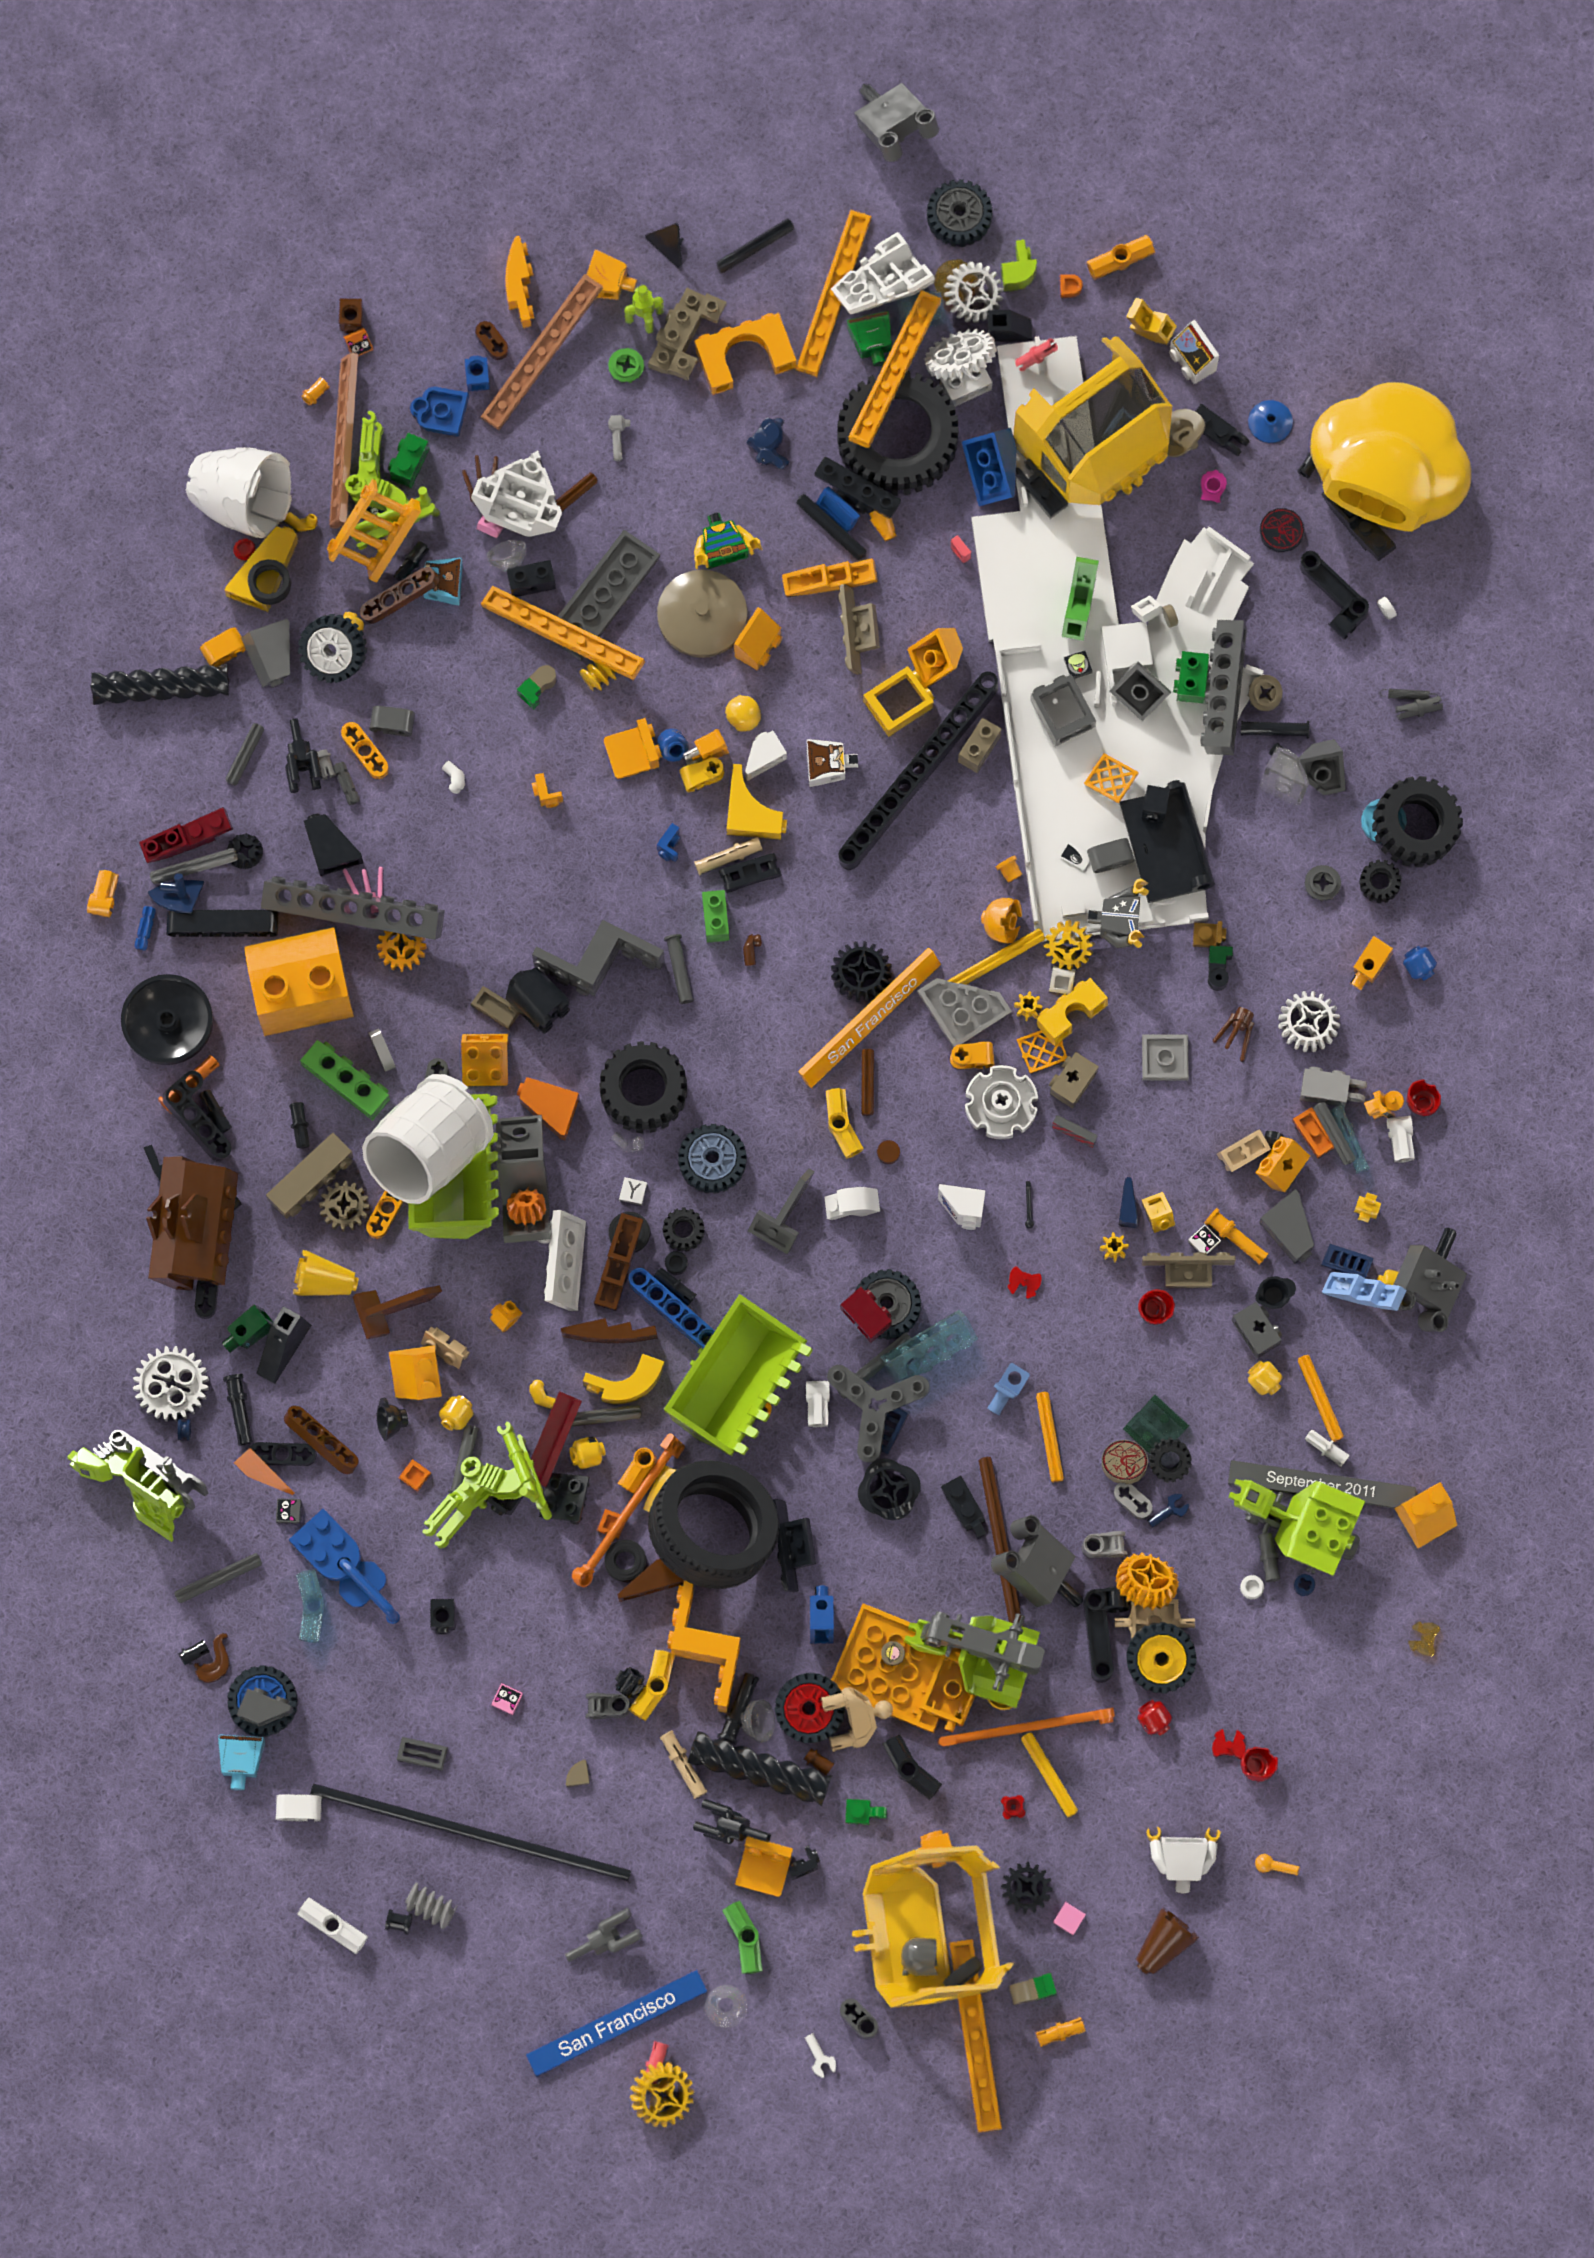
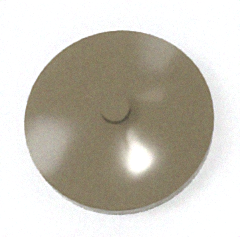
M711 570L689 571L671 581L662 592L657 607L658 624L663 637L677 651L692 657H712L727 651L734 645L746 626L747 605L739 587L727 576Z

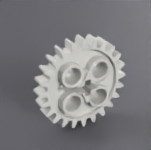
M967 329L965 333L958 331L955 336L951 333L949 338L942 337V342H935L936 347L929 348L930 352L926 353L924 360L928 373L932 377L936 376V379L942 377L944 381L951 377L953 381L958 376L960 379H963L966 374L972 376L973 371L980 372V367L986 368V363L992 362V357L996 356L995 352L997 349L990 333L985 334L984 330L978 332V329L970 333V330Z
M165 1346L164 1353L162 1354L157 1348V1356L155 1357L148 1353L149 1361L141 1360L144 1368H136L140 1377H133L134 1382L139 1383L133 1389L136 1392H140L135 1397L137 1400H143L140 1404L141 1408L149 1406L147 1409L148 1415L155 1411V1418L159 1419L161 1415H164L166 1422L170 1416H173L176 1422L180 1414L186 1419L187 1411L195 1414L194 1405L201 1408L202 1406L198 1400L206 1399V1395L202 1391L209 1390V1387L203 1384L209 1381L208 1376H202L207 1370L205 1367L199 1368L202 1361L199 1359L194 1362L196 1357L194 1353L187 1356V1349L185 1348L179 1353L177 1346L174 1347L173 1352H170L168 1347ZM168 1364L171 1366V1370L168 1373L161 1374L159 1372L162 1365ZM191 1373L193 1376L189 1382H182L180 1380L182 1374ZM156 1375L168 1382H171L172 1379H174L176 1385L183 1388L190 1389V1392H185L174 1385H171L170 1388H168L167 1384L164 1381L153 1379L152 1376ZM155 1385L162 1387L158 1395L150 1394V1389ZM175 1394L183 1395V1400L180 1403L175 1404L171 1402Z

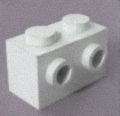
M980 367V372L973 371L972 376L966 374L963 379H960L959 376L953 381L951 377L945 381L943 378H940V386L943 388L944 394H948L950 397V405L954 404V407L992 390V381L985 368Z

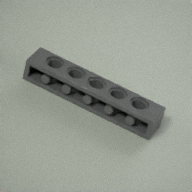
M1217 620L1216 628L1212 630V640L1215 643L1214 649L1210 650L1212 670H1208L1207 675L1210 689L1205 694V703L1208 704L1207 712L1203 713V725H1206L1205 733H1201V746H1204L1206 753L1210 755H1234L1247 627L1244 620ZM1226 643H1233L1229 648H1223ZM1223 664H1230L1227 669H1221ZM1221 685H1228L1226 689L1218 690ZM1219 706H1226L1224 710L1216 711ZM1224 727L1222 731L1214 732L1215 728Z

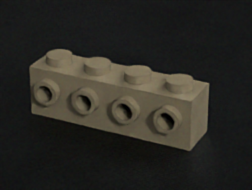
M334 1133L330 1134L266 1194L267 1200L286 1219L290 1216H296L302 1209L301 1205L307 1200L312 1201L324 1184L326 1186L335 1179V1174L340 1169L345 1170L352 1163V1151Z

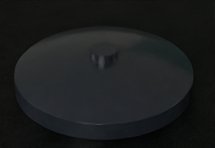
M157 975L142 981L129 993L121 1012V1028L128 1045L138 1056L154 1064L174 1065L191 1059L206 1045L213 1028V1012L206 994L193 981L178 975Z

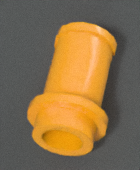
M320 377L308 390L303 391L301 397L306 404L311 406L317 403V399L330 386Z

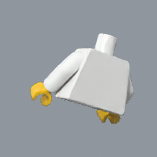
M1157 1827L1158 1835L1151 1836L1148 1828L1147 1837L1151 1841V1856L1160 1873L1166 1874L1167 1880H1176V1892L1189 1893L1190 1881H1200L1201 1876L1207 1874L1216 1861V1841L1220 1837V1831L1217 1830L1215 1838L1209 1835L1210 1828L1207 1829L1205 1838L1161 1837L1159 1827Z

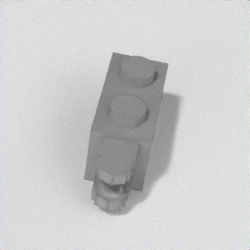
M1309 1067L1303 1073L1299 1100L1314 1103L1325 1102L1327 1105L1345 1107L1347 1101L1365 1102L1364 1095L1350 1093L1348 1089L1349 1087L1367 1088V1082L1350 1079V1075H1345L1346 1073L1343 1071L1333 1070L1331 1073L1324 1072L1319 1067Z

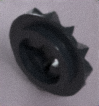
M245 833L236 835L235 838L229 841L227 849L234 848L238 856L237 861L231 862L235 867L249 869L256 866L262 859L263 847L256 836ZM241 843L246 848H251L248 850L249 858H247V856H245L243 853H238L241 851Z

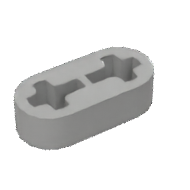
M380 1029L369 1032L370 1039L384 1071L396 1068Z
M1120 1482L1116 1485L1114 1498L1120 1505L1137 1519L1142 1520L1150 1516L1152 1503L1132 1484ZM1128 1488V1494L1133 1499L1130 1500L1126 1496L1123 1498L1119 1497V1489L1124 1490ZM1136 1501L1140 1505L1145 1503L1147 1505V1513H1137L1138 1507L1133 1502Z

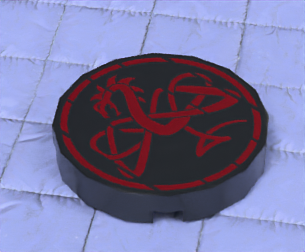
M1276 508L1269 511L1261 521L1259 528L1261 540L1270 550L1279 553L1291 551L1302 541L1304 523L1294 511L1286 508Z

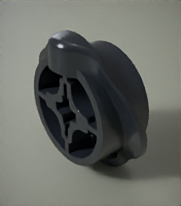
M878 1459L868 1466L864 1478L858 1487L859 1502L865 1510L877 1514L886 1520L896 1521L903 1519L911 1512L914 1502L919 1495L921 1489L919 1476L910 1467L901 1465L892 1459ZM886 1471L898 1472L905 1480L893 1482ZM879 1473L882 1486L870 1493V1483ZM885 1479L890 1486H895L892 1496L894 1501L888 1493L883 1492L886 1488ZM908 1486V1497L899 1506L896 1494L899 1490ZM879 1497L887 1498L892 1509L880 1507L873 1499Z

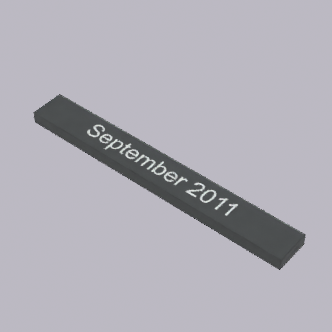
M1231 1460L1228 1478L1229 1485H1234L1236 1479L1250 1480L1271 1491L1298 1494L1315 1481H1318L1364 1500L1366 1505L1387 1508L1399 1506L1414 1497L1416 1487L1234 1460Z

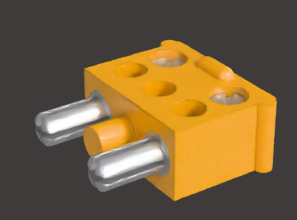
M715 729L713 732L695 740L696 747L685 752L683 756L687 765L713 757L720 758L728 754L729 751L719 729Z

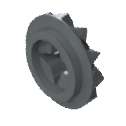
M1327 865L1313 867L1305 877L1306 892L1312 898L1320 901L1331 900L1338 894L1341 887V878L1338 872ZM1322 875H1324L1325 882L1329 883L1323 891H1321L1320 885L1316 884V882H1320Z

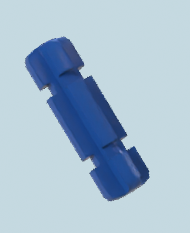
M144 906L143 918L140 920L137 932L138 938H136L134 945L135 949L147 950V939L150 938L153 926L152 919L155 918L156 913L153 907Z

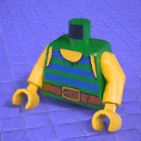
M713 513L707 517L710 526L702 529L703 535L699 536L694 549L695 569H698L699 565H706V568L711 569L749 558L748 549L751 555L754 554L753 550L759 548L761 551L763 550L760 540L754 538L742 526L735 525L733 520L723 522L720 513Z

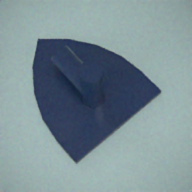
M182 874L174 875L175 881L169 883L161 882L160 886L148 891L149 896L159 906L170 911L192 913L204 881L184 880Z

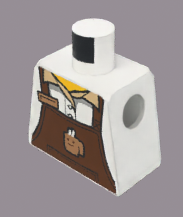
M807 740L809 787L845 780V768L858 767V755H844L843 743Z

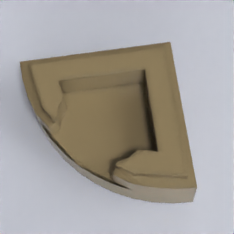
M586 1759L577 1762L571 1767L566 1777V1787L590 1784Z

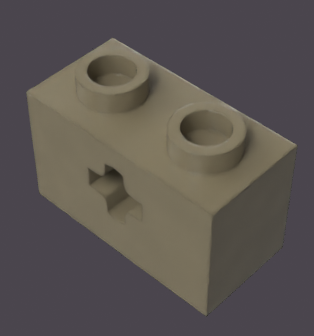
M982 718L960 751L958 762L978 773L999 741L1002 729Z
M1077 1052L1072 1057L1068 1056L1061 1066L1064 1070L1060 1075L1056 1074L1049 1083L1051 1087L1050 1095L1072 1109L1097 1074L1099 1066ZM1073 1075L1076 1076V1081L1068 1082V1078H1072Z

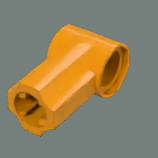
M99 870L94 892L90 894L87 913L111 917L112 912H110V909L114 907L113 897L119 879L118 874L108 870Z
M648 1448L638 1449L634 1454V1460L618 1484L632 1494H635L657 1462V1456ZM646 1455H650V1462L647 1465H641V1459Z

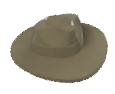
M1178 409L1172 412L1167 453L1169 457L1182 456L1189 450H1194L1199 446L1198 440L1205 430V421L1201 415L1190 409Z

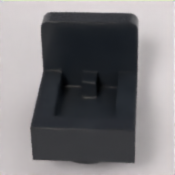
M524 1496L517 1499L504 1500L490 1497L487 1502L492 1505L491 1509L500 1516L503 1514L512 1515Z

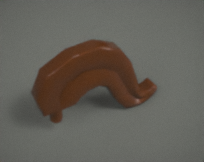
M226 1633L217 1635L213 1640L215 1661L210 1664H203L201 1667L198 1663H194V1667L197 1669L195 1673L199 1680L210 1683L218 1681L227 1673L230 1664L227 1651L223 1645V1639L228 1638Z

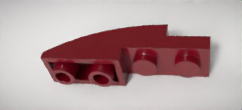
M222 807L185 825H175L140 841L139 844L146 862L152 863L211 843L216 840L215 837L233 830L226 809Z

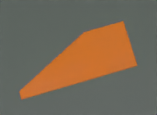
M251 1448L234 1462L247 1477L288 1494H295Z

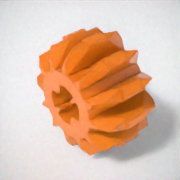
M529 1188L525 1191L518 1189V1193H511L510 1199L507 1200L510 1220H514L516 1224L523 1223L524 1226L527 1223L535 1225L536 1220L541 1221L543 1215L546 1214L543 1194H539L537 1189L530 1191Z

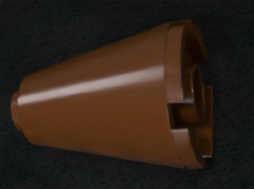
M1163 1907L1159 1911L1136 1957V1960L1139 1962L1136 1966L1147 1975L1149 1972L1155 1974L1194 1944L1199 1936L1195 1932H1189L1187 1924L1169 1910L1166 1911Z

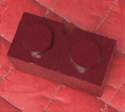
M860 1287L840 1304V1310L853 1324L856 1323L858 1325L857 1329L872 1343L892 1326V1320L890 1319L892 1315L884 1306L880 1308L875 1302L877 1299L869 1289L865 1291Z

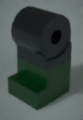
M1210 946L1208 985L1215 991H1221L1227 986L1229 976L1226 971V960H1232L1233 947Z

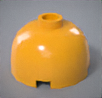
M999 898L992 901L987 909L983 911L981 922L984 924V929L991 939L1008 944L1016 940L1020 926L1015 928L1017 918L1022 917V907L1019 900Z

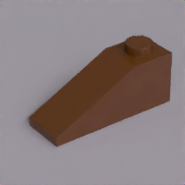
M657 1559L617 1594L618 1600L622 1602L678 1587L679 1585H684V1580L674 1574L661 1559Z

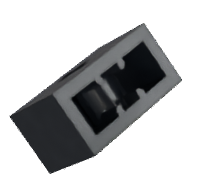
M551 560L506 569L511 595L515 597L556 589Z

